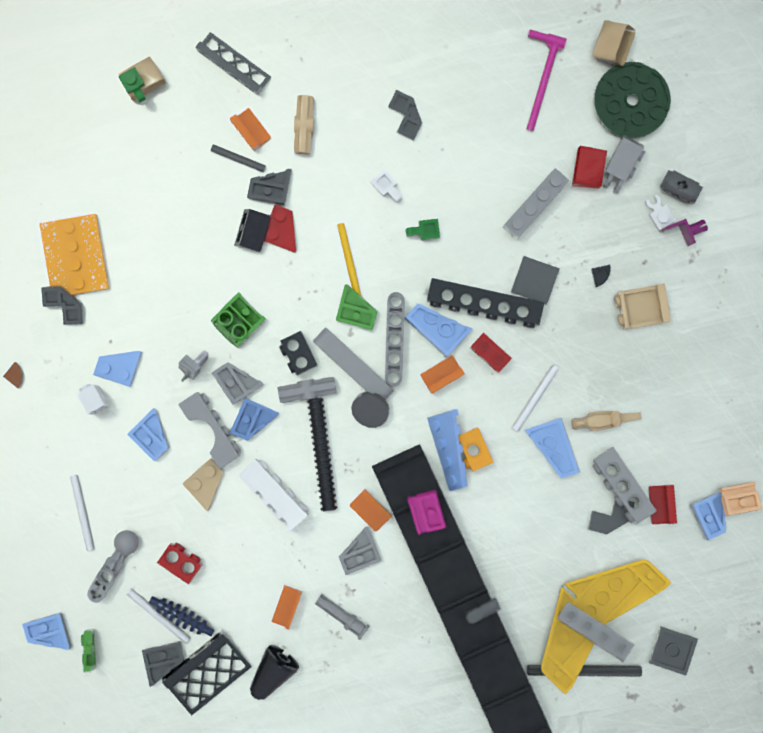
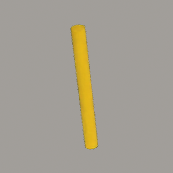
M339 223L337 228L351 287L361 296L345 224Z

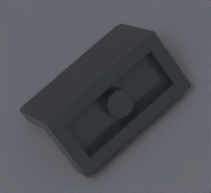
M244 209L234 246L260 252L270 215L252 209Z

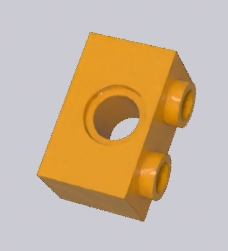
M478 427L458 436L459 444H462L465 455L463 461L467 470L471 469L473 472L494 463ZM470 445L478 447L477 455L471 456L468 453Z

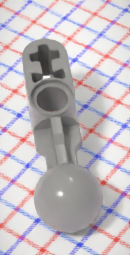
M124 530L115 536L114 547L116 550L111 557L106 559L87 591L90 601L97 603L106 597L122 568V561L125 555L134 553L138 548V537L132 531ZM104 571L111 573L112 578L110 581L103 579L102 574ZM100 585H103V587L99 591L101 595L96 597L95 591L93 590H96L99 588Z

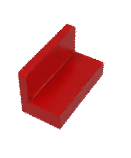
M674 485L649 486V500L656 509V512L651 515V523L653 525L677 524Z

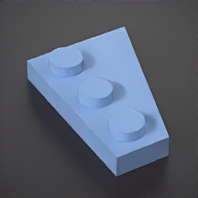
M419 303L405 317L445 357L472 330V328L442 316L438 312Z
M562 418L525 429L526 433L531 437L560 478L580 473Z

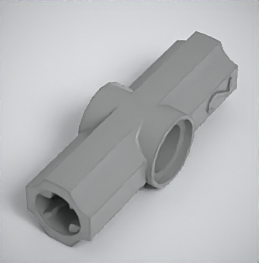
M334 377L319 380H303L296 384L277 387L280 403L295 400L304 401L317 398V396L337 393Z

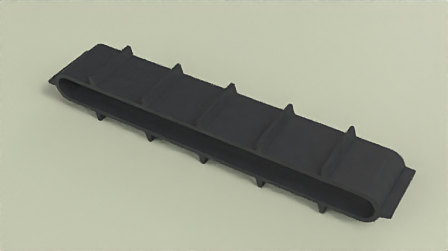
M416 445L373 465L372 468L493 733H552L498 613L495 612L476 623H469L466 619L467 611L490 600L491 597L421 445ZM436 490L446 528L431 532L426 531L418 535L408 497Z

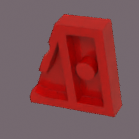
M274 204L264 242L296 254L293 211Z

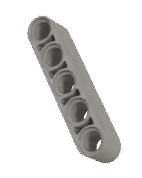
M399 292L391 293L387 300L385 381L389 386L393 387L401 383L403 373L405 299ZM392 297H400L401 304L393 306L390 301ZM393 315L401 318L399 325L391 324L390 318ZM393 334H397L400 337V342L396 345L389 341L390 336ZM392 353H396L400 357V361L396 364H392L389 361V356ZM392 372L399 375V380L396 383H391L388 380V375Z
M326 327L313 340L325 354L367 392L377 393L385 398V400L394 392L383 379Z

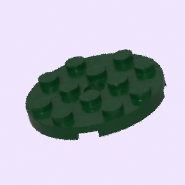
M625 62L623 66L616 65L609 69L598 82L594 93V109L599 121L608 131L619 137L625 135L635 139L653 133L662 125L670 109L671 96L667 82L657 70L640 62ZM630 95L635 96L637 104L630 105L627 102V97Z

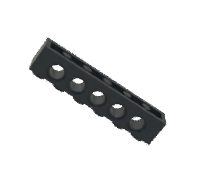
M435 278L431 279L426 301L430 302L432 307L441 308V305L449 307L448 310L460 312V309L467 310L469 315L478 316L479 313L485 314L487 319L497 320V318L505 319L504 322L509 324H516L517 321L524 323V327L533 329L535 326L540 325L545 303ZM444 291L452 293L453 298L450 301L442 298ZM463 295L471 297L469 305H464L461 302ZM487 299L490 302V307L488 309L481 308L480 300ZM500 303L508 305L509 310L507 313L499 311L498 306ZM519 307L526 308V317H520L517 314Z

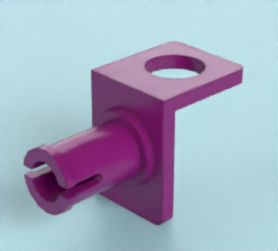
M684 219L661 230L664 232L679 226L687 246L696 243L694 235L707 231L708 226L699 227L706 223L703 219L691 225L688 224L687 219Z

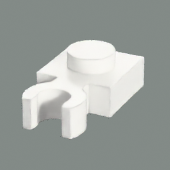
M655 195V205L650 204L649 200L645 201V204L649 209L653 210V213L649 214L658 231L676 220L667 205L661 207L660 197Z

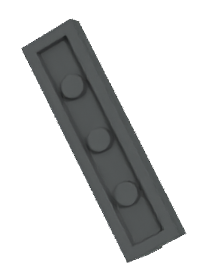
M209 32L203 42L199 41L195 47L200 54L256 95H259L271 79L270 75L211 32ZM211 38L218 43V50H211L206 46ZM230 51L233 54L234 61H226L222 58L221 52ZM245 62L248 65L249 72H241L237 69V63ZM253 74H261L265 77L260 85L252 80Z

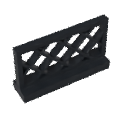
M221 630L164 676L162 683L192 716L252 666L230 641L226 633ZM225 644H228L232 649L231 656L220 655V649ZM208 658H217L216 668H206L205 661ZM219 659H230V669H218ZM233 660H241L245 664L241 670H232ZM193 670L202 671L201 680H190V673ZM204 671L215 672V682L203 681ZM218 672L229 673V679L226 682H217ZM179 682L187 683L186 693L177 692L174 686ZM189 683L200 684V694L188 693ZM203 684L214 685V691L210 695L202 694ZM188 696L199 697V703L193 709L187 704Z

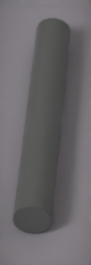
M213 144L211 147V152L258 171L264 172L266 168L264 164Z

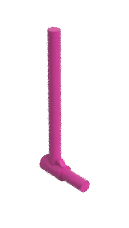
M530 29L528 37L545 41L550 48L526 130L534 131L557 50L564 49L567 38Z

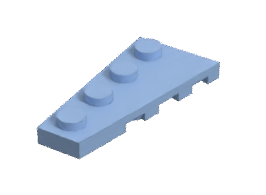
M458 409L427 418L449 491L467 487L465 463L461 460L463 447L462 444H459L458 433H461L460 425H457L456 421Z

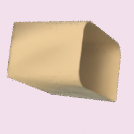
M604 21L592 55L602 62L623 66L636 32L632 31L636 30L629 24Z
M150 56L118 73V75H121L135 67L145 84L140 88L144 95L165 84L164 77ZM133 92L129 94L132 101L137 100Z

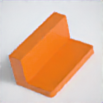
M249 108L238 116L235 114L229 118L253 151L271 139L270 134Z
M450 356L421 373L420 376L430 393L433 394L465 373L458 365L454 356Z
M366 489L349 505L375 532L392 517Z
M284 585L271 622L284 626L285 629L289 630L303 591Z

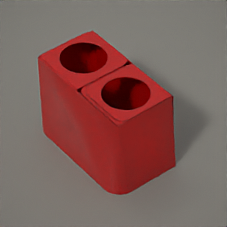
M581 145L578 147L572 186L601 188L607 150Z

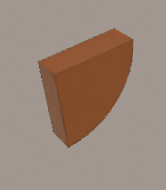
M14 362L3 377L18 389L22 384V370L19 364Z

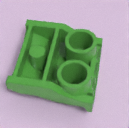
M240 292L211 319L214 327L237 348L266 320L264 316L260 315L241 296Z

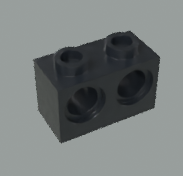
M301 331L280 340L282 345L279 348L283 356H288L290 362L287 365L292 374L296 373L299 376L318 366ZM292 340L297 341L299 344L298 349L295 351L288 349V343ZM301 357L307 360V365L304 368H298L296 365V361Z

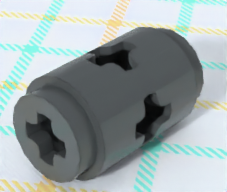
M668 170L660 187L664 188L663 191L687 203H695L703 188L699 185V182L675 170L673 172ZM681 183L684 184L682 191L679 190V185Z

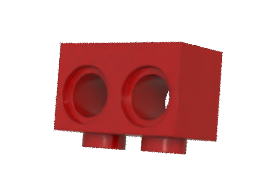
M484 332L470 347L473 352L497 373L512 359Z
M170 543L157 561V564L189 585L203 566L200 563L201 559L193 553L189 555L184 552L186 548L179 543ZM171 551L178 554L176 562H172L168 558V554ZM186 562L193 564L194 570L192 573L184 570Z

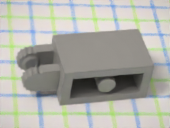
M623 135L605 172L609 173V176L604 183V187L610 186L612 178L615 176L620 179L614 188V192L618 193L624 181L626 182L628 177L632 179L636 171L634 167L636 162H641L645 154L643 144Z

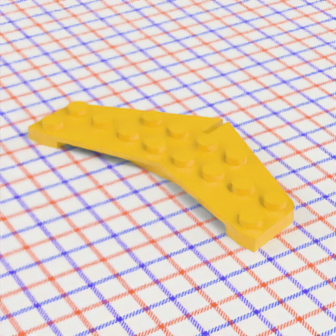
M639 560L565 583L564 585L577 597L574 599L561 586L541 664L542 673L566 695L573 687L594 646V643L557 620L567 602L605 625L665 590L672 582L651 562Z

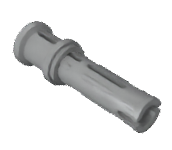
M323 594L315 603V605L341 622L345 630H350L357 635L359 640L370 627L356 619L357 616L346 613Z

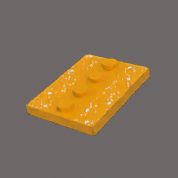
M96 213L39 223L50 286H62L71 295L110 289Z

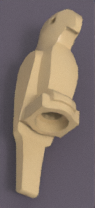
M619 411L588 413V416L573 418L571 420L572 429L606 430L621 426L624 422L641 419V413H620Z

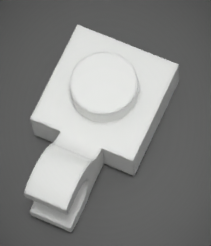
M385 169L371 181V184L383 197L388 193L396 203L402 199V195L394 188L397 182Z

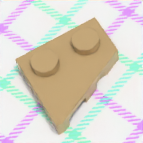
M210 458L182 484L202 507L208 511L224 472Z

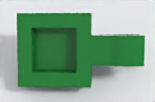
M135 67L118 76L128 94L133 92L139 103L146 100L140 89L145 84Z
M438 219L418 221L419 227L406 228V237L420 235L421 240L440 238Z

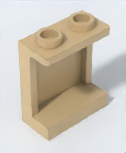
M665 283L625 291L621 290L615 296L616 307L620 308L618 322L619 326H623V330L671 321Z

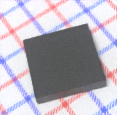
M523 256L511 293L531 300L545 302L544 304L547 305L560 268Z
M660 626L649 663L687 675L698 639Z

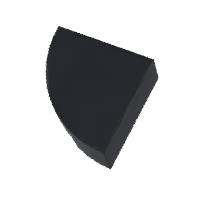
M610 265L591 269L595 288L604 284L611 272Z

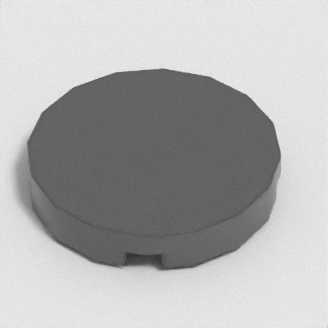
M363 392L354 399L351 411L355 420L361 425L376 428L387 421L389 404L385 398L377 393Z

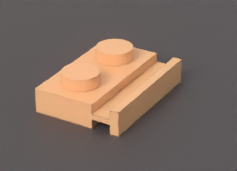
M756 482L719 489L722 495L721 501L725 517L762 509L758 490L755 488Z

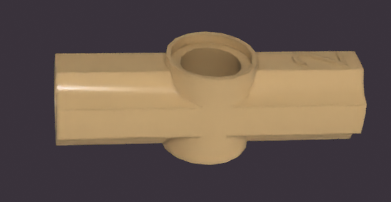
M297 95L296 116L294 117V153L306 155L311 153V135L314 129L313 96Z

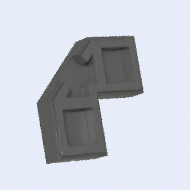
M396 90L388 108L404 115L397 133L414 141L422 125L414 98Z
M62 286L41 287L43 307L62 306L63 325L83 324L82 303Z
M614 501L611 516L592 511L588 530L602 534L614 531L629 522L625 515L626 509L624 506L620 507ZM629 501V506L634 508L635 502Z

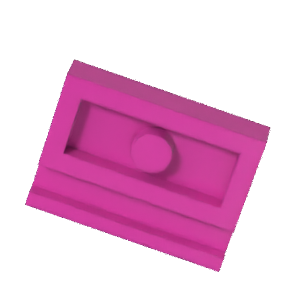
M436 490L408 497L418 535L422 532L446 528Z

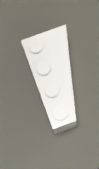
M254 459L239 474V477L256 495L260 496L261 501L273 510L274 515L287 525L286 528L291 532L309 515L306 512L308 508L301 501L299 503L296 502L293 498L295 494L288 487L284 489L280 485L281 479L275 473L271 475L267 471L269 467L262 459L259 461Z

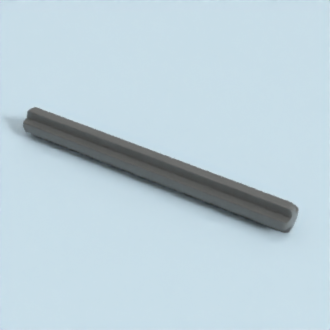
M541 665L527 666V674L529 676H545L541 671ZM583 665L578 676L641 677L642 667Z

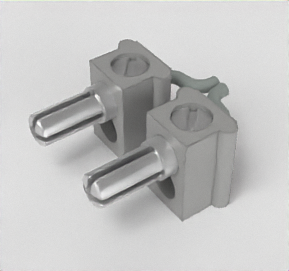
M203 350L195 360L186 354L179 361L178 368L185 374L181 379L182 382L188 377L193 381L200 373L201 365L208 359L209 353L206 350Z

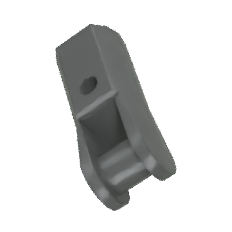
M494 597L467 611L466 619L469 623H476L484 617L501 610Z

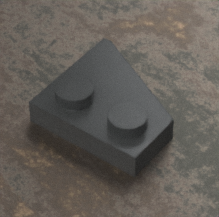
M288 168L286 171L273 172L265 176L251 178L247 198L285 206L292 169Z
M180 641L142 650L150 687L184 661Z

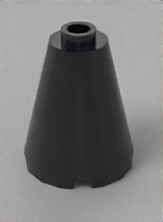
M269 645L266 648L250 685V694L257 700H265L297 673L299 669L297 661L290 654L288 657L283 654L284 650L277 646Z

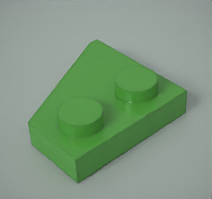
M345 284L336 321L373 330L377 310L349 285Z
M88 629L81 635L83 672H92L96 668L94 629Z

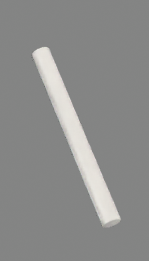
M552 364L511 429L516 432L520 430L559 368Z
M73 475L70 476L86 551L94 550L78 476Z
M133 589L127 593L132 600L185 644L189 641L190 637L170 622L168 618L163 617L162 613L156 612L157 609Z

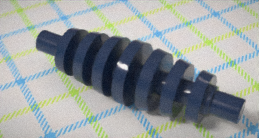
M153 596L151 597L149 603L157 608L156 612L160 613L163 610L162 616L165 618L170 614V622H173L176 617V626L179 627L183 621V629L186 630L188 625H190V632H194L196 628L198 629L196 634L201 635V633H205L212 637L215 630L208 627L205 619L202 623L199 622L201 619L199 615L194 619V611L191 610L189 615H186L188 607L185 606L182 611H179L182 606L178 603L174 608L173 601L166 604V598L159 600Z

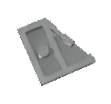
M229 362L212 372V375L232 405L264 385L260 380L258 381L251 377L248 373L239 370Z
M368 526L360 532L339 556L345 575L381 561Z

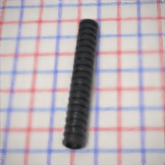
M308 399L307 403H309V406L307 408L310 409L308 415L311 416L309 421H311L310 427H312L311 433H313L311 439L314 440L312 445L315 447L313 451H315L314 457H316L314 462L317 463L315 469L318 471L316 472V475H318L317 481H319L317 486L320 487L318 493L321 494L319 499H321L320 505H322V508L320 509L321 511H332L337 509V506H335L337 500L334 499L336 497V494H334L335 488H333L334 482H332L334 476H331V473H333V470L330 468L332 467V464H330L331 458H329L331 453L328 452L330 446L327 445L329 440H327L328 434H326V431L328 430L325 428L327 423L324 421L326 417L324 416L325 410L323 411V407L325 406L322 405L324 399Z

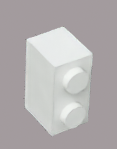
M86 384L79 388L80 392L76 394L87 415H94L110 406L97 385Z

